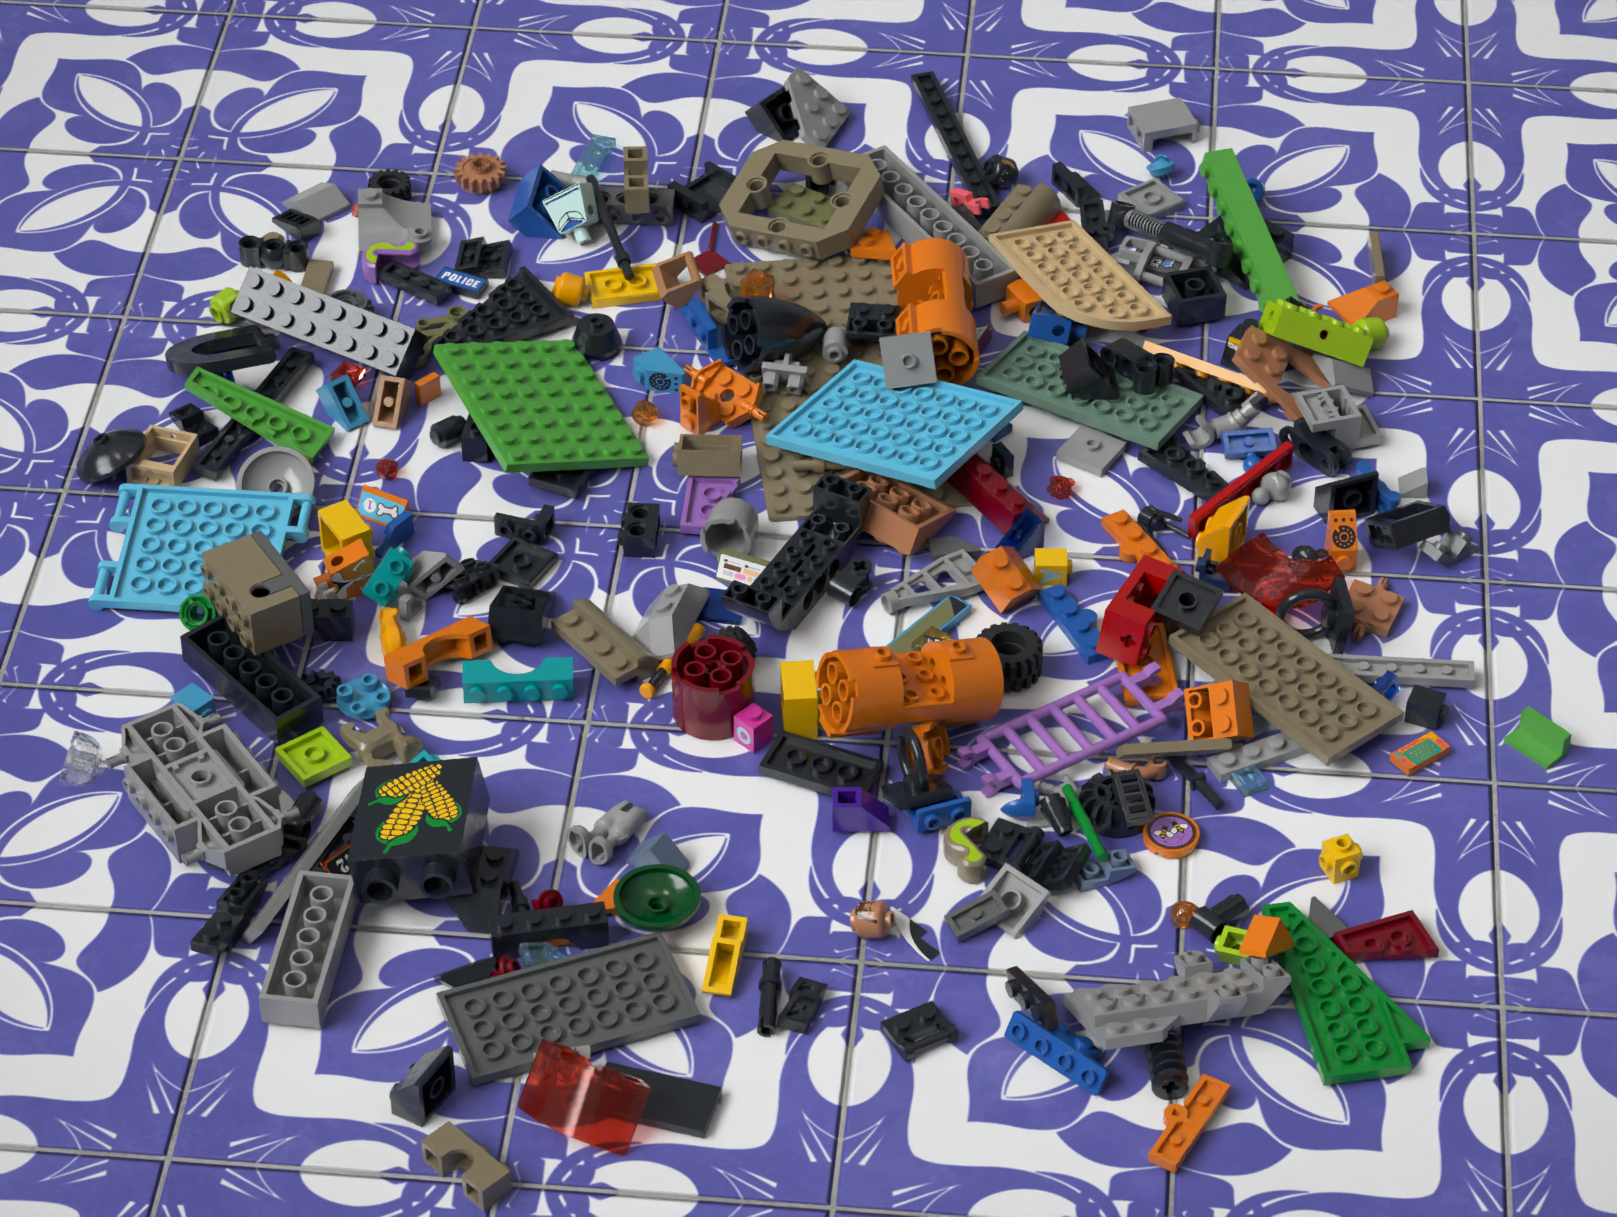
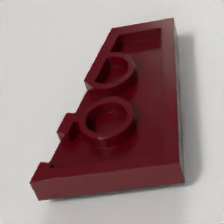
M1413 910L1334 932L1333 935L1335 945L1350 960L1438 958L1439 948Z

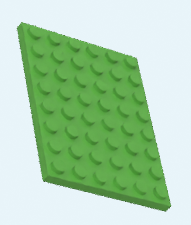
M518 340L515 342L494 341L492 343L435 344L434 356L505 473L640 467L648 465L649 456L583 354L575 348V343L572 340Z

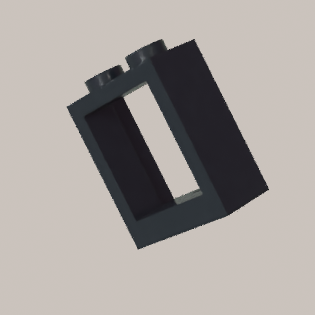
M1419 500L1365 518L1370 544L1392 549H1400L1451 531L1449 525L1450 515L1445 505Z

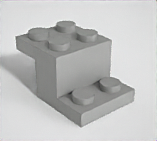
M1344 385L1295 393V403L1312 433L1326 431L1344 443L1349 450L1383 443V434L1365 404L1356 406Z

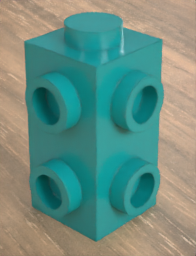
M390 546L361 592L383 607L387 603L392 605L400 593L397 588L402 580L407 583L415 571L412 567L414 562L409 559L412 554L400 546L396 550Z

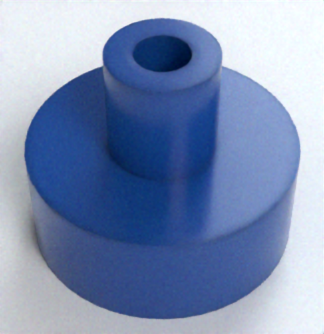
M1247 179L1246 181L1255 201H1261L1266 191L1264 184L1258 179Z

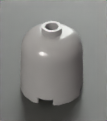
M730 497L716 503L700 532V543L706 553L709 551L712 555L716 556L717 561H719L722 547L748 554L758 530L756 510L747 501L740 498Z

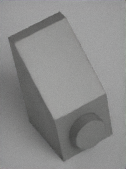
M422 551L412 559L414 562L412 567L415 571L407 581V587L427 600L465 570L464 566L447 553Z

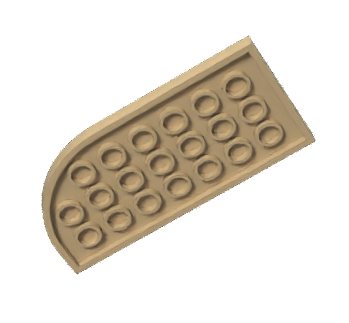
M1075 220L989 234L988 242L1007 259L1016 270V273L1059 315L1089 326L1110 330H1125L1131 333L1143 329H1156L1161 326L1171 325L1172 315Z

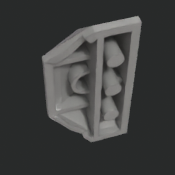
M690 583L668 586L649 605L632 638L658 661L672 658L675 651L686 641L710 595L709 590Z

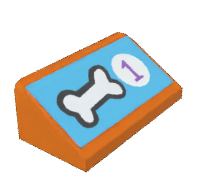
M365 484L362 486L357 507L362 518L387 526L389 522L403 511L407 510L410 512L408 500Z

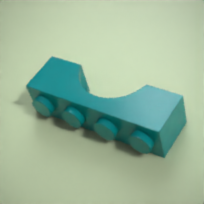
M573 657L545 658L539 667L522 674L503 672L496 668L491 660L463 661L462 684L464 703L574 700Z

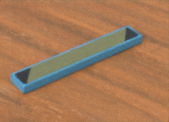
M954 595L947 596L885 647L889 646L893 653L921 651L925 645L924 640H926V637L923 635L936 638L942 637L971 613L972 605Z

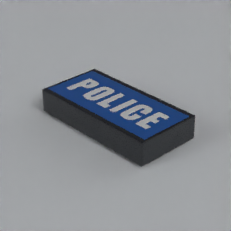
M444 267L436 276L437 279L452 285V293L476 300L489 286V279Z

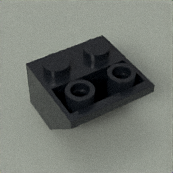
M851 302L845 333L846 339H848V342L880 344L879 337L897 335L895 320L900 315L901 306Z

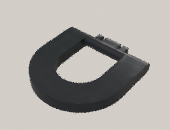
M249 325L186 339L171 346L165 352L168 370L176 374L191 375L197 366L213 374L273 363L277 359L274 350H278L281 347L274 333L264 335L258 325ZM256 344L255 347H249L218 354L205 355L216 351Z

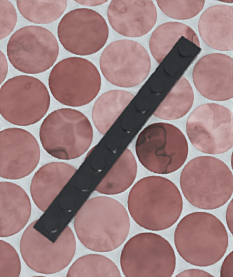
M934 71L911 74V83L964 190L972 192L974 199L981 197L989 199L990 209L981 208V214L977 216L992 215L1001 204L989 180L982 172V166Z

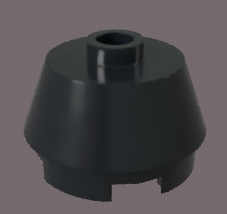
M601 313L583 316L578 321L572 336L575 348L583 354L586 360L587 357L600 358V362L607 361L616 356L617 348L622 341L612 318Z

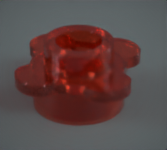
M1052 476L1049 479L1050 485L1047 486V492L1055 499H1067L1072 494L1071 488L1075 485V480L1065 476Z

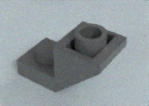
M1452 530L1448 531L1439 542L1436 540L1434 544L1423 540L1418 547L1447 568L1473 555L1478 550L1476 546L1470 543L1473 538L1462 530H1459L1458 533Z

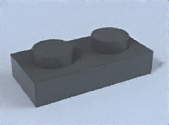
M995 889L944 915V920L958 943L1010 915L1007 907Z

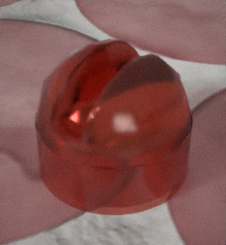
M385 458L379 460L376 464L377 475L389 481L393 480L398 473V463Z

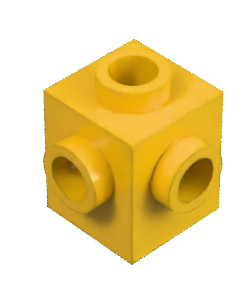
M1348 833L1322 841L1319 863L1332 884L1359 877L1360 861L1363 858V853L1359 844L1354 843Z

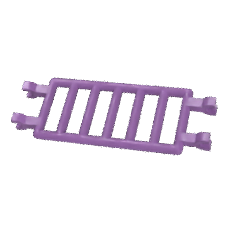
M1156 662L1150 663L1143 671L1132 676L1121 671L979 734L976 738L977 745L972 747L964 746L957 749V753L962 758L958 760V766L964 772L972 768L977 761L988 756L1002 770L1001 772L996 774L988 773L981 776V781L985 785V787L981 788V793L987 799L996 795L1001 788L1010 784H1014L1015 787L1021 789V778H1032L1033 783L1045 779L1166 724L1168 720L1166 714L1185 710V705L1180 701L1184 699V692L1179 687L1170 692L1166 698L1154 703L1141 688L1148 685L1153 687L1161 684V679L1156 675L1161 672V667ZM1122 683L1153 718L1139 723L1109 688ZM1099 694L1129 728L1116 734L1086 699ZM1075 704L1106 739L1092 744L1062 709ZM1052 715L1082 750L1069 755L1039 720ZM1028 725L1058 760L1045 766L1015 730ZM1005 736L1035 771L1021 776L991 741Z

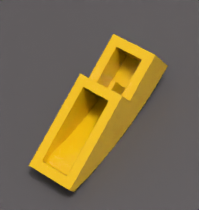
M719 914L715 936L712 937L702 993L732 996L749 930L747 917Z

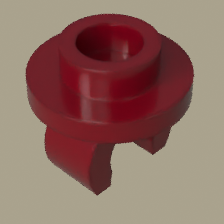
M546 889L541 892L537 900H531L534 910L562 907L563 898L557 890Z
M511 954L503 955L500 959L496 960L494 968L497 971L491 972L489 977L492 978L521 970L520 963Z

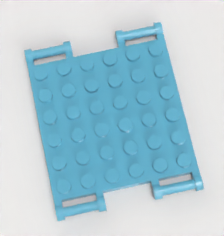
M121 484L118 490V504L115 515L110 519L109 528L114 532H122L124 529H127L119 561L105 560L99 562L97 567L98 578L94 593L89 597L88 607L95 611H100L103 608L179 612L182 602L187 597L204 593L203 585L206 584L200 569V565L203 564L202 552L261 530L283 557L287 539H293L297 543H305L308 540L309 531L307 528L311 510L316 505V498L311 494ZM135 497L131 516H125L129 500ZM294 506H300L301 511L297 526H290ZM115 574L110 595H105L108 578ZM198 606L197 613L205 614L204 609Z

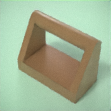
M691 251L659 262L652 269L661 300L678 310L703 286L694 255ZM687 267L691 280L679 284L677 276Z

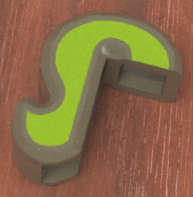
M978 817L957 820L948 826L944 833L943 852L945 858L951 864L957 866V876L967 883L981 882L986 876V870L982 866L986 863L987 856L977 845H980L988 834L989 822Z

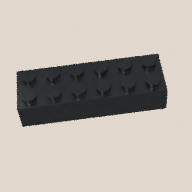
M219 615L180 636L183 661L276 745L280 746L324 722L321 696L270 651L255 656L249 647H244L239 634L230 629L224 615Z

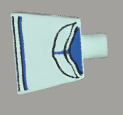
M577 183L543 200V204L560 234H574L578 244L591 240L587 227L597 223L599 220L591 183Z

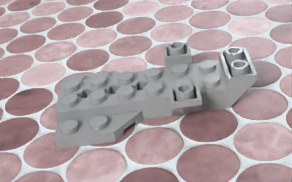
M1188 950L1185 954L1174 955L1178 976H1171L1168 980L1163 981L1144 980L1140 984L1129 986L1126 984H1105L1101 988H1077L1073 992L1063 993V1005L1105 1050L1163 1042L1167 1038L1169 1030H1176L1182 1025L1263 1014L1291 983V976L1271 957L1262 958L1255 956L1240 958V969L1227 968L1223 972L1213 973V962L1203 952Z

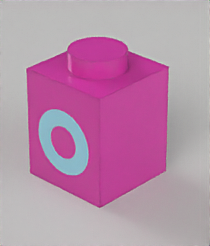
M754 702L734 715V740L752 753L757 752L773 740V715Z

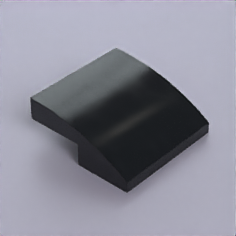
M484 236L462 240L454 269L486 279L506 277L513 249L511 241L505 240L487 244Z
M1059 840L1039 844L1027 860L1022 874L1048 891L1069 889L1092 850L1087 843L1064 848Z

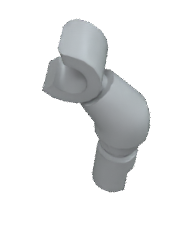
M1257 390L1241 404V409L1237 408L1234 412L1229 411L1226 415L1211 419L1210 422L1204 416L1196 415L1195 420L1200 427L1194 431H1184V437L1191 448L1201 450L1211 445L1214 439H1221L1222 432L1246 430L1245 426L1250 423L1249 418L1254 419L1260 414L1256 404L1264 395Z

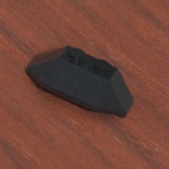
M482 846L474 894L445 898V901L461 920L467 932L489 934L488 916L503 913L509 891V883L512 881L519 856V849Z

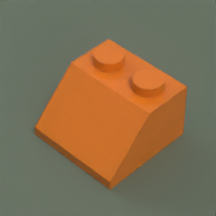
M1000 546L981 556L971 570L1000 614L1036 596L1039 590H1043L1014 547Z

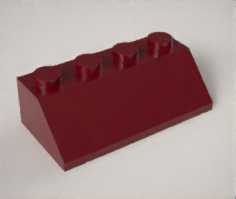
M977 452L946 480L1008 539L1045 525L1050 521L1038 507Z

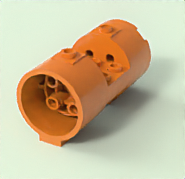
M927 238L912 244L904 241L890 258L893 289L897 291L898 306H901V314L895 320L896 333L901 335L930 331L937 380L961 386L973 377L979 366L976 323L971 314L973 294L968 257L960 246L946 239Z
M983 637L928 642L922 647L921 651H908L905 653H893L889 646L826 652L819 662L816 675V688H821L823 704L818 705L820 711L819 722L829 738L878 734L882 730L893 729L897 724L940 720L938 725L950 727L978 724L979 721L991 720L997 715L1001 707L1004 692L1003 670L999 655L993 644Z

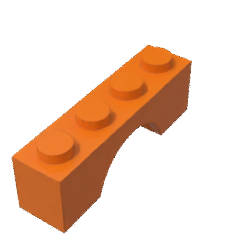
M469 616L384 655L387 680L408 690L429 680V668L441 661L454 658L474 659L493 650L490 625Z

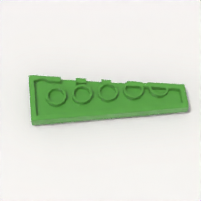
M198 366L185 382L184 389L277 446L294 449L302 454L310 465L314 463L334 435L335 427Z

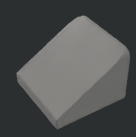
M1426 467L1398 478L1401 498L1427 497L1428 478Z

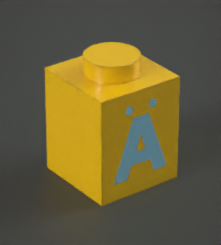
M1035 548L1034 577L1041 586H1055L1062 583L1063 586H1067V575H1072V559H1067V548Z

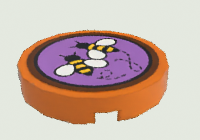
M1162 812L1154 815V823L1145 824L1143 828V842L1147 849L1153 854L1155 852L1162 854V857L1167 859H1179L1194 852V848L1198 846L1200 840L1199 826L1193 819L1181 813Z

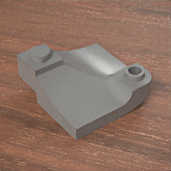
M382 188L358 189L359 258H362V253L367 246L377 241H388L395 245H401L403 240L413 241L419 246V254L431 247V203L398 199L383 193Z

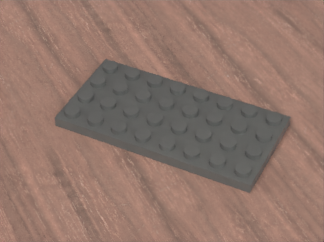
M661 931L436 993L438 1005L473 1086L533 1070V1053L590 1045L591 1053L701 1022L700 1011Z

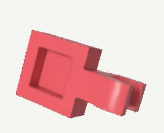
M954 188L949 191L952 207L963 203L973 215H980L981 208L990 209L988 198L974 199L972 192L960 188Z

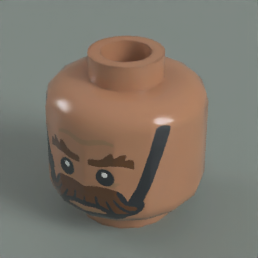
M861 901L857 904L856 908L851 910V929L862 939L885 938L890 928L895 926V914L893 911H890L884 901Z

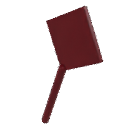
M716 221L712 224L708 250L694 257L699 272L705 277L724 269L726 264H730V262L713 251L717 229Z

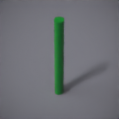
M1065 784L1062 787V792L1096 858L1099 862H1105L1109 856L1072 785Z

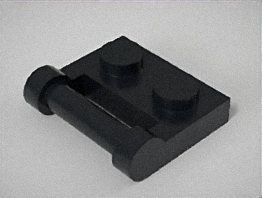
M998 817L979 846V849L987 856L984 865L1001 870L1004 864L1007 863L1022 873L1025 868L1024 863L1035 846L1043 841L1045 837L1044 831L1036 826L1028 828ZM1019 841H1025L1016 856L1008 859Z
M933 1001L885 1019L880 1023V1030L904 1061L913 1059L915 1054L948 1041L951 1043L959 1039L956 1026L953 1023H949Z

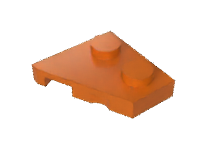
M874 227L865 229L853 247L850 248L851 257L890 260L897 251L889 232L881 231L879 228Z

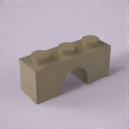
M647 146L623 147L625 214L649 213Z
M450 1121L421 1140L423 1161L440 1176L445 1177L450 1172L458 1169L467 1170L462 1174L463 1195L483 1212L512 1192L511 1171L508 1166L503 1162H498L483 1145L476 1144L470 1139L465 1130L462 1128L458 1129Z

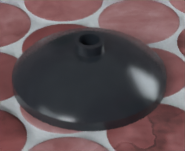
M124 428L97 435L86 447L78 461L76 473L80 480L88 483L98 482L112 477L127 468L144 451L147 444L145 434L138 429Z

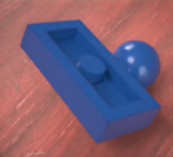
M1273 428L1226 431L1221 433L1225 459L1246 458L1243 462V470L1245 472L1261 461V458L1258 456H1267L1277 449Z

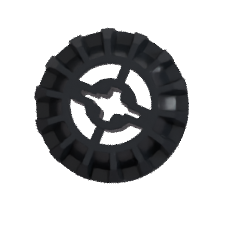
M1113 769L1106 771L1105 777L1099 772L1084 782L1079 793V800L1098 835L1108 838H1128L1143 832L1144 825L1126 827L1111 788ZM1144 782L1154 815L1156 798L1153 795V788L1147 782ZM1098 790L1105 791L1104 801L1100 798ZM1143 810L1130 812V814L1143 812Z

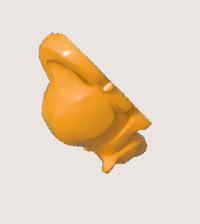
M385 607L378 611L380 621L379 638L383 656L408 645L406 634L402 630L397 618L399 615L397 608Z

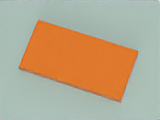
M1164 623L1156 624L1154 634L1148 640V643L1151 644L1150 652L1145 660L1141 659L1136 667L1115 660L1117 671H1124L1129 676L1143 671L1152 662H1156L1161 667V672L1156 674L1161 679V684L1153 687L1148 685L1141 688L1154 703L1166 698L1170 692L1178 688ZM1121 683L1125 707L1142 706Z

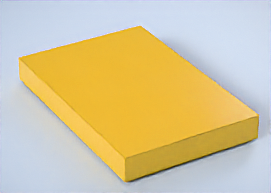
M657 263L631 266L634 273L632 280H626L620 268L584 272L586 287L589 288L588 295L592 309L660 301L661 298L652 273V269Z

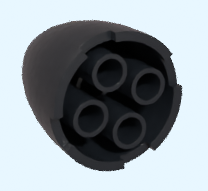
M763 296L733 298L726 306L729 310L727 322L722 323V340L728 360L734 359V363L738 367L737 371L741 373L762 371V362L774 363L775 360H784L786 353L792 354L793 361L814 348L827 332L826 322L812 310L787 300Z

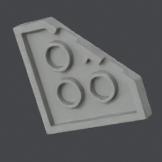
M797 66L784 82L785 90L790 92L792 113L794 119L798 120L801 128L798 131L800 139L806 144L826 147L851 111L810 77L808 73Z

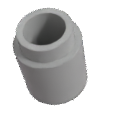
M840 327L828 329L823 336V357L831 363L842 362L848 355V339L845 337L846 332Z

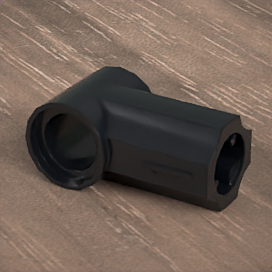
M306 790L305 793L299 795L293 806L298 808L300 817L286 822L283 828L286 834L308 840L312 823L323 807V799L319 798L316 792Z
M1238 893L1236 895L1232 894L1211 908L1202 906L1197 909L1190 919V926L1212 944H1215L1217 936L1222 934L1225 925L1232 926L1248 916L1249 907L1243 896Z

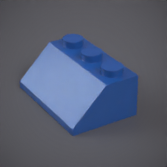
M539 164L521 178L508 222L525 237L562 238L563 234L558 232L543 204V200L568 187L542 164Z

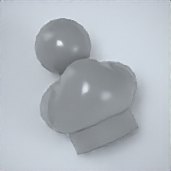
M1282 470L1266 474L1260 481V487L1252 491L1253 502L1257 505H1264L1269 499L1278 502L1286 500L1291 492L1292 478L1287 472Z

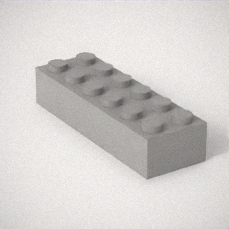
M299 870L259 995L262 1022L313 1028L321 1027L359 901L351 875Z

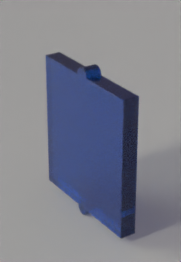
M703 587L709 590L710 595L697 620L741 626L743 616L728 611L723 605L721 595L725 590Z

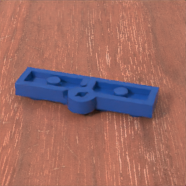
M1062 583L1038 591L1037 599L1088 665L1109 658L1095 652L1100 634L1096 629L1097 613L1095 611L1081 609Z

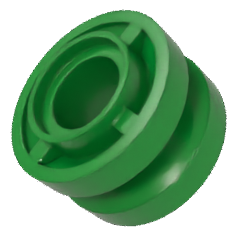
M204 593L187 597L179 609L180 620L190 631L219 616L212 600L209 601ZM198 606H201L205 611L203 619L197 614Z

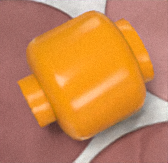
M564 272L561 276L557 275L552 294L562 304L575 308L579 305L580 301H586L589 288L585 287L586 280L584 277Z

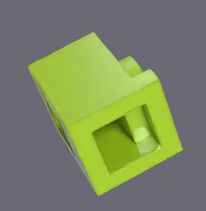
M1225 925L1222 934L1217 936L1214 944V950L1220 962L1240 966V958L1251 957L1240 954V946L1247 930Z

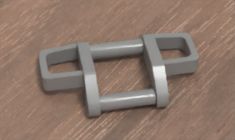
M1126 236L1118 251L1119 258L1137 263L1133 278L1137 282L1142 280L1163 287V277L1145 272L1154 254L1182 263L1179 270L1191 269L1193 266H1209L1204 263L1205 261L1191 255L1159 246L1157 242L1133 236ZM1127 247H1134V248L1142 249L1143 252H1142V253H1139V252L1132 251V250H1129V249H1126V248H1127ZM1212 267L1214 273L1216 274L1218 268Z

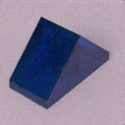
M1026 507L995 548L1000 546L1014 547L1022 560L1033 556L1035 548H1044L1045 522L1031 508Z

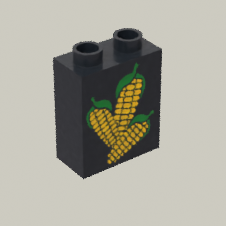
M477 757L366 767L347 858V865L361 904H388L392 901L422 898L445 899L449 896L474 894L490 802Z

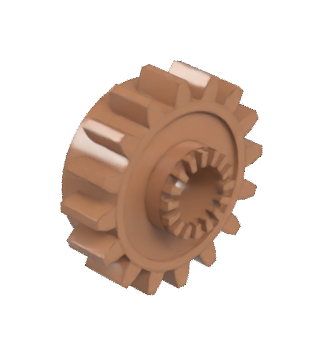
M479 152L478 156H474L471 153L469 158L461 157V162H456V167L454 168L456 184H461L462 189L473 194L491 193L500 188L501 183L506 182L507 166H505V161L500 160V156L491 157V153L484 156L482 152Z

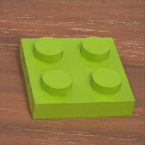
M324 726L275 748V755L304 788L353 765L352 756Z

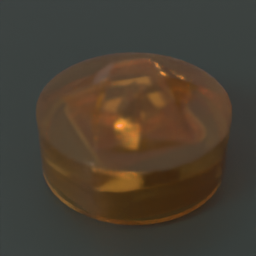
M641 400L635 404L631 415L637 424L651 426L658 417V409L653 403Z
M1177 902L1171 908L1170 920L1178 928L1191 929L1190 919L1199 908L1192 902Z

